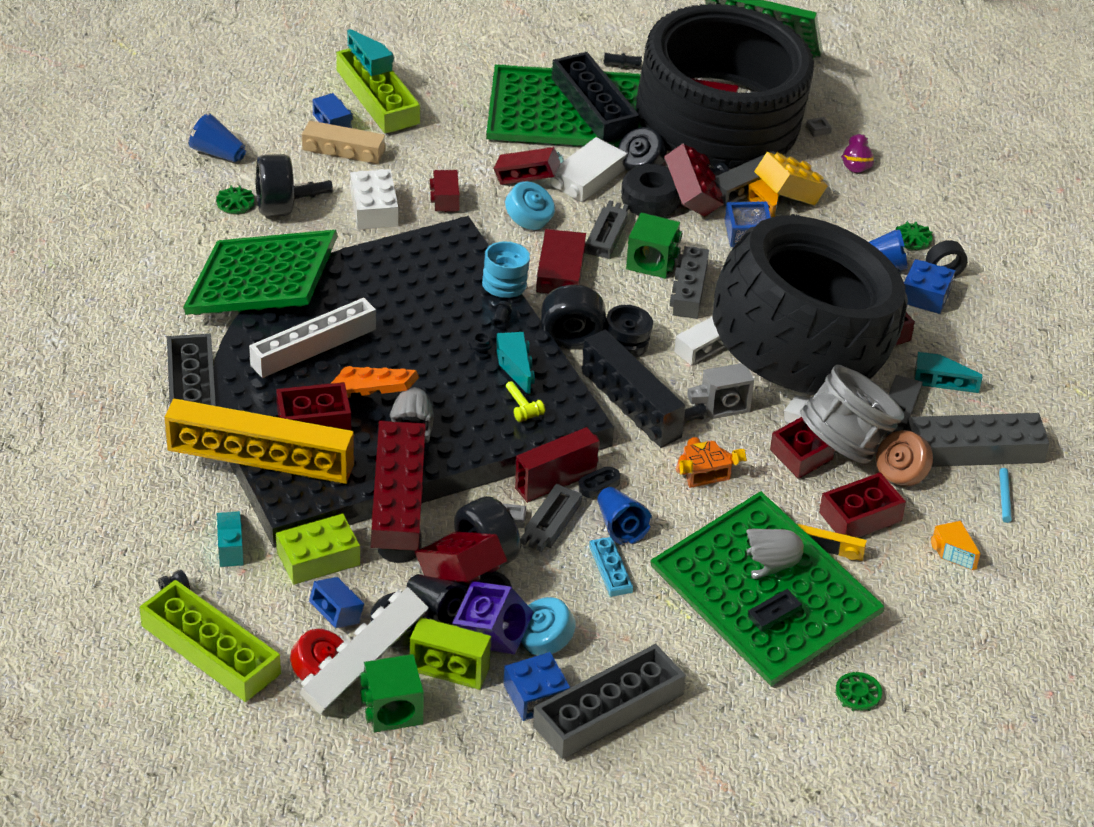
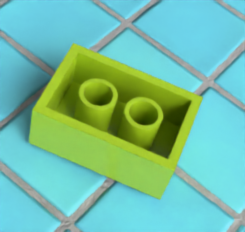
M343 514L276 533L277 554L293 585L360 565V545Z
M420 617L410 637V654H414L418 673L481 690L490 669L491 636Z

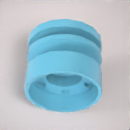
M506 241L496 242L488 246L485 251L482 286L492 295L506 298L522 294L527 287V272L530 262L528 250L520 244Z

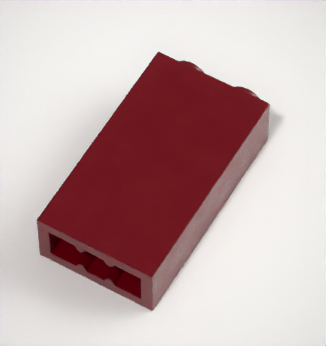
M545 229L537 272L536 293L549 294L551 291L565 285H580L585 255L586 233Z
M586 427L517 455L515 489L526 502L549 494L556 484L566 487L578 482L583 476L596 471L597 463L599 462L598 449L600 446L598 437Z

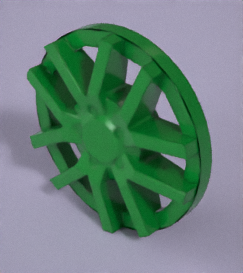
M231 185L230 188L223 191L220 190L219 194L216 195L218 208L227 213L237 214L246 212L255 203L252 191L241 188L240 185L239 187Z
M906 221L905 224L896 226V230L901 231L904 248L921 250L927 248L932 243L933 236L928 226L919 225L916 221L914 223Z
M850 672L841 676L837 681L835 695H837L842 706L852 708L851 711H855V709L870 711L879 704L882 697V688L880 683L871 675L862 672ZM858 677L859 681L854 682L853 678ZM863 678L867 679L870 682L864 683Z

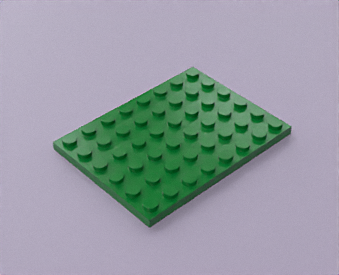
M494 65L486 139L585 146L597 137L552 80V68ZM604 71L636 110V97L641 74ZM622 139L606 143L618 148Z
M762 491L650 560L651 567L771 687L884 612V605ZM747 529H786L794 532L803 541L802 559L793 567L763 578L752 579L751 571L763 569L764 565L754 561L752 555L747 556V549L751 548L746 532ZM789 589L802 604V610L761 632L749 619L748 610Z

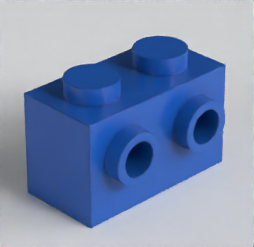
M334 93L312 99L313 116L318 122L351 128V121H353L352 112L344 106L342 100L338 99Z
M338 577L314 581L309 602L334 628L359 624L364 603Z

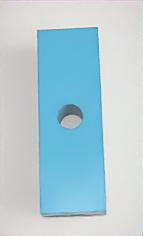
M607 537L589 541V548L609 596L633 593V585L612 538Z

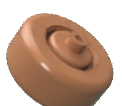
M907 430L893 432L885 437L878 447L876 454L877 468L889 482L903 487L913 486L921 482L930 472L933 463L931 447L923 437Z

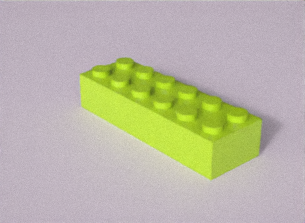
M350 48L336 52L337 72L384 134L420 124V104L394 71L371 76Z
M174 580L139 606L141 626L244 702H247L281 675V660L278 652L177 580Z

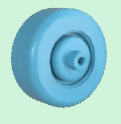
M524 181L516 184L505 200V207L511 219L525 229L539 230L543 228L555 213V204L551 195L543 187L533 182Z
M553 597L541 598L530 603L528 606L534 614L524 633L521 644L528 652L537 656L548 652L554 654L563 649L572 639L576 628L575 617L562 600Z

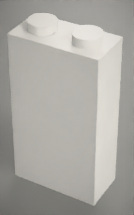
M596 137L561 162L555 177L551 178V186L583 202L626 170L622 163L627 153Z

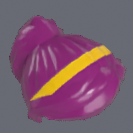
M862 134L853 135L850 137L849 145L844 150L841 158L844 165L850 171L860 173L873 167L874 157L868 146V138Z

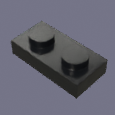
M786 589L748 610V617L761 632H764L800 612L802 604L789 589Z

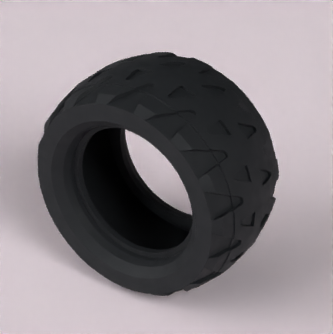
M784 215L762 220L755 227H750L730 251L716 284L712 318L725 347L748 369L776 385L793 391L815 395L835 365H842L857 371L869 379L876 375L890 357L900 337L906 316L908 298L905 293V284L896 267L871 243L847 229L823 220L805 216Z

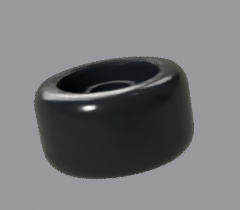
M264 154L259 156L256 162L255 185L260 214L264 216H285L291 214L294 206V177L290 157L286 154Z
M565 285L551 291L542 303V329L549 332L560 347L568 349L584 348L585 338L606 329V307L604 300L599 293L586 286Z
M484 496L462 506L456 512L454 518L455 532L497 534L507 559L500 567L517 558L521 549L520 534L512 515L499 500L490 496Z

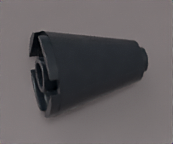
M422 574L414 575L407 582V587L414 594L421 597L428 605L432 620L453 625V621L469 589L462 583Z

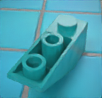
M524 332L497 333L496 350L499 365L526 393H530L531 384L535 383L534 370L530 371L532 369L531 355L527 356L530 351L529 341H525Z

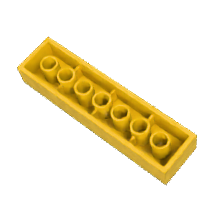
M174 398L164 417L167 451L347 484L354 466L353 431Z

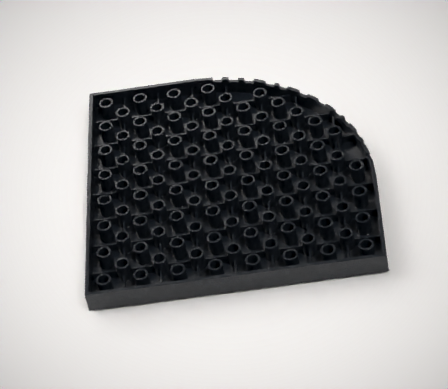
M469 216L344 247L331 252L309 304L301 307L285 306L283 308L272 307L262 310L249 309L241 311L232 321L222 338L214 361L216 406L278 417L276 389L330 384L341 373V370L348 366L417 370L419 378L410 388H420L428 395L434 413L430 440L428 443H424L421 504L515 476L517 455L586 427L598 437L600 442L598 450L613 446L614 426L550 333L542 329L541 320L524 295L520 294L510 298L498 297L487 292L482 286L485 251L489 245ZM361 298H365L376 309V330L263 378L250 365L249 345ZM500 301H507L511 305L512 313L507 317L504 328H495L492 325V319L496 312L495 306ZM524 332L525 341H529L530 351L527 356L531 355L532 369L530 371L534 370L535 383L531 384L530 393H526L499 365L496 350L497 333ZM475 333H488L492 339V347L484 352L474 350L470 345V341ZM510 381L514 382L529 403L541 400L545 406V414L518 422L514 416V408L520 407V405L508 391L506 384ZM377 390L366 396H362L358 392L351 393V396L348 398L351 411V431H353L354 466L347 484L229 462L273 548L277 547V532L340 514L345 516L349 525L372 519L379 421L392 422L390 413L394 402L402 391L381 394L380 390ZM406 416L402 419V422L423 423V420L417 416Z

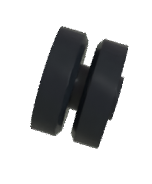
M618 305L610 309L606 317V330L635 358L647 352L654 324L651 315L644 309L634 305Z

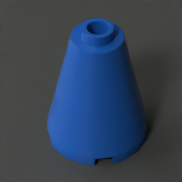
M211 113L209 115L204 114L197 121L193 128L196 132L194 136L190 135L188 144L190 148L232 162L241 161L246 154L245 145Z
M893 230L869 241L893 263L897 270L908 268L907 256L904 253V241L900 230Z
M607 487L599 493L597 501L608 534L613 541L620 545H624L623 543L627 542L633 544L641 540L648 533L651 527L649 522L650 518L652 519V515L645 505L614 487Z

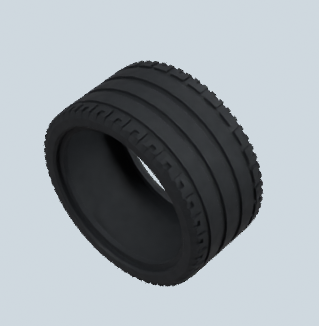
M700 4L699 6L692 5V7L686 6L679 8L677 11L674 10L661 17L653 25L647 38L636 97V111L639 114L641 127L656 130L664 140L667 151H673L684 143L690 148L693 147L697 152L705 154L710 162L708 165H711V167L724 163L729 169H733L772 151L784 155L794 146L801 129L814 72V59L811 50L808 48L805 40L800 38L801 36L795 33V30L790 29L788 25L753 9L737 7L735 5L730 6L728 4ZM712 78L726 80L746 86L756 92L742 93L720 90L703 85L692 79Z

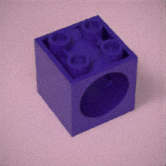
M472 581L453 621V625L491 636L490 651L515 655L534 612L512 587Z

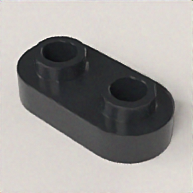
M608 466L583 476L579 480V493H582L584 497L593 498L597 497L607 487L616 488L620 484L621 474L619 470Z

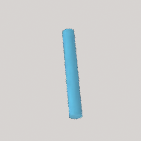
M1001 468L999 470L1002 520L1005 523H1009L1012 520L1009 474L1007 468Z

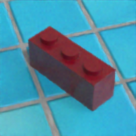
M549 147L501 154L493 169L500 185L553 178L561 162L555 148Z

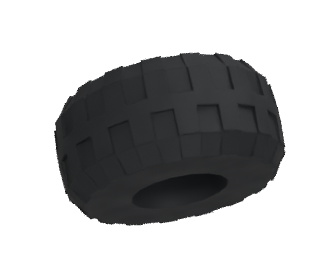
M658 164L639 165L626 173L623 178L621 199L623 204L629 205V210L633 214L639 216L640 213H645L662 218L671 214L680 205L681 199L668 167Z

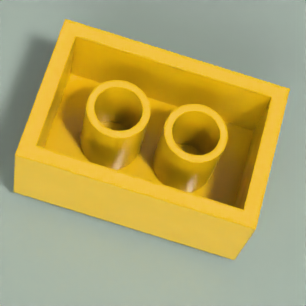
M767 152L754 171L776 194L816 205L828 187L823 181V177L811 170L812 166L805 161L798 162L793 157L786 158L778 152L776 154Z

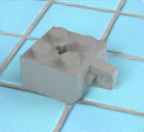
M742 363L703 370L702 385L689 388L687 396L691 404L704 403L707 409V416L713 419L748 413L751 410L754 378L749 369Z

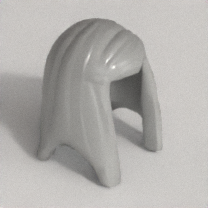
M412 387L398 395L392 407L390 418L392 422H402V419L406 416H417L419 419H422L423 424H425L424 443H428L434 420L433 407L428 395L422 389Z
M747 529L746 532L751 548L747 549V556L752 555L754 561L764 565L763 569L751 571L752 579L763 578L793 567L802 559L803 541L794 532L786 529Z

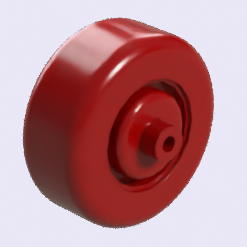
M311 629L305 632L294 644L290 653V661L295 674L302 681L311 673L315 676L321 670L319 665L328 656L333 659L339 653L336 649L344 642L342 638L326 629Z

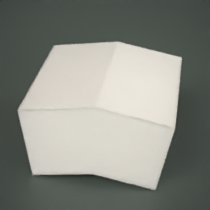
M795 395L784 410L785 422L791 423L802 417L801 409L807 405L809 398Z

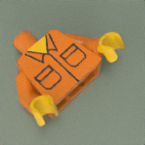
M693 437L688 440L687 446L684 447L683 455L678 459L676 472L680 475L686 474L689 488L730 480L732 464L737 465L741 461L746 462L745 449H736L729 453L720 448L715 441L711 440L701 443L698 437Z

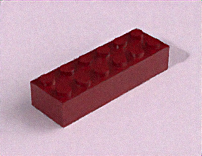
M379 421L370 548L418 551L425 424Z

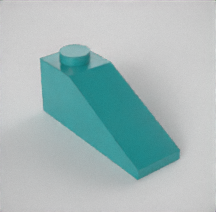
M352 29L347 30V46L371 76L393 71L394 55L392 51H389L384 44Z
M918 352L914 380L922 381V386L979 393L983 374L940 354Z
M240 511L217 513L220 567L242 566L244 562Z

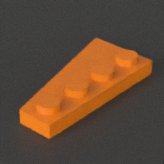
M348 366L343 368L341 373L331 383L345 382L349 398L351 393L358 392L362 396H366L377 390H380L381 394L408 391L417 381L419 375L417 370H406L404 368H359Z

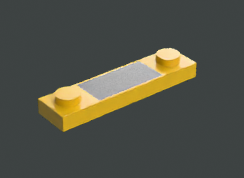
M797 524L827 553L843 556L850 560L863 561L867 540Z

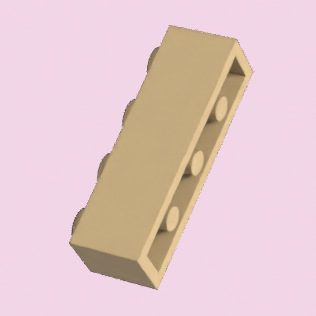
M309 120L302 133V150L379 164L385 152V134Z

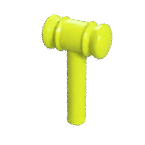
M510 381L506 384V388L520 405V407L514 408V416L518 422L545 414V406L541 400L529 403L514 382Z

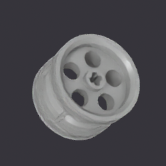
M835 365L831 373L826 376L821 388L814 397L808 400L807 405L801 409L803 420L819 438L839 453L860 463H869L873 455L878 452V443L887 431H894L897 428V423L904 419L902 409L887 392L863 374L842 365Z

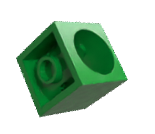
M640 213L628 237L626 269L666 279L669 271H673L675 259H678L681 252V247H678L683 231H680V222Z
M414 654L364 662V672L360 673L361 686L364 689H360L362 704H366L368 707L365 708L367 723L372 724L373 732L423 725L424 691Z

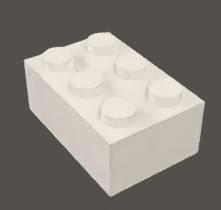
M391 169L350 172V188L357 229L398 226V204Z

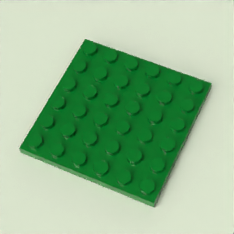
M705 0L706 5H735L774 17L777 21H782L790 29L795 30V33L805 40L813 58L822 56L823 47L817 12L766 0Z
M336 229L217 240L183 307L185 315L219 314L225 311L241 312L249 309L262 310L264 308H283L285 306L301 307L309 304L337 240Z

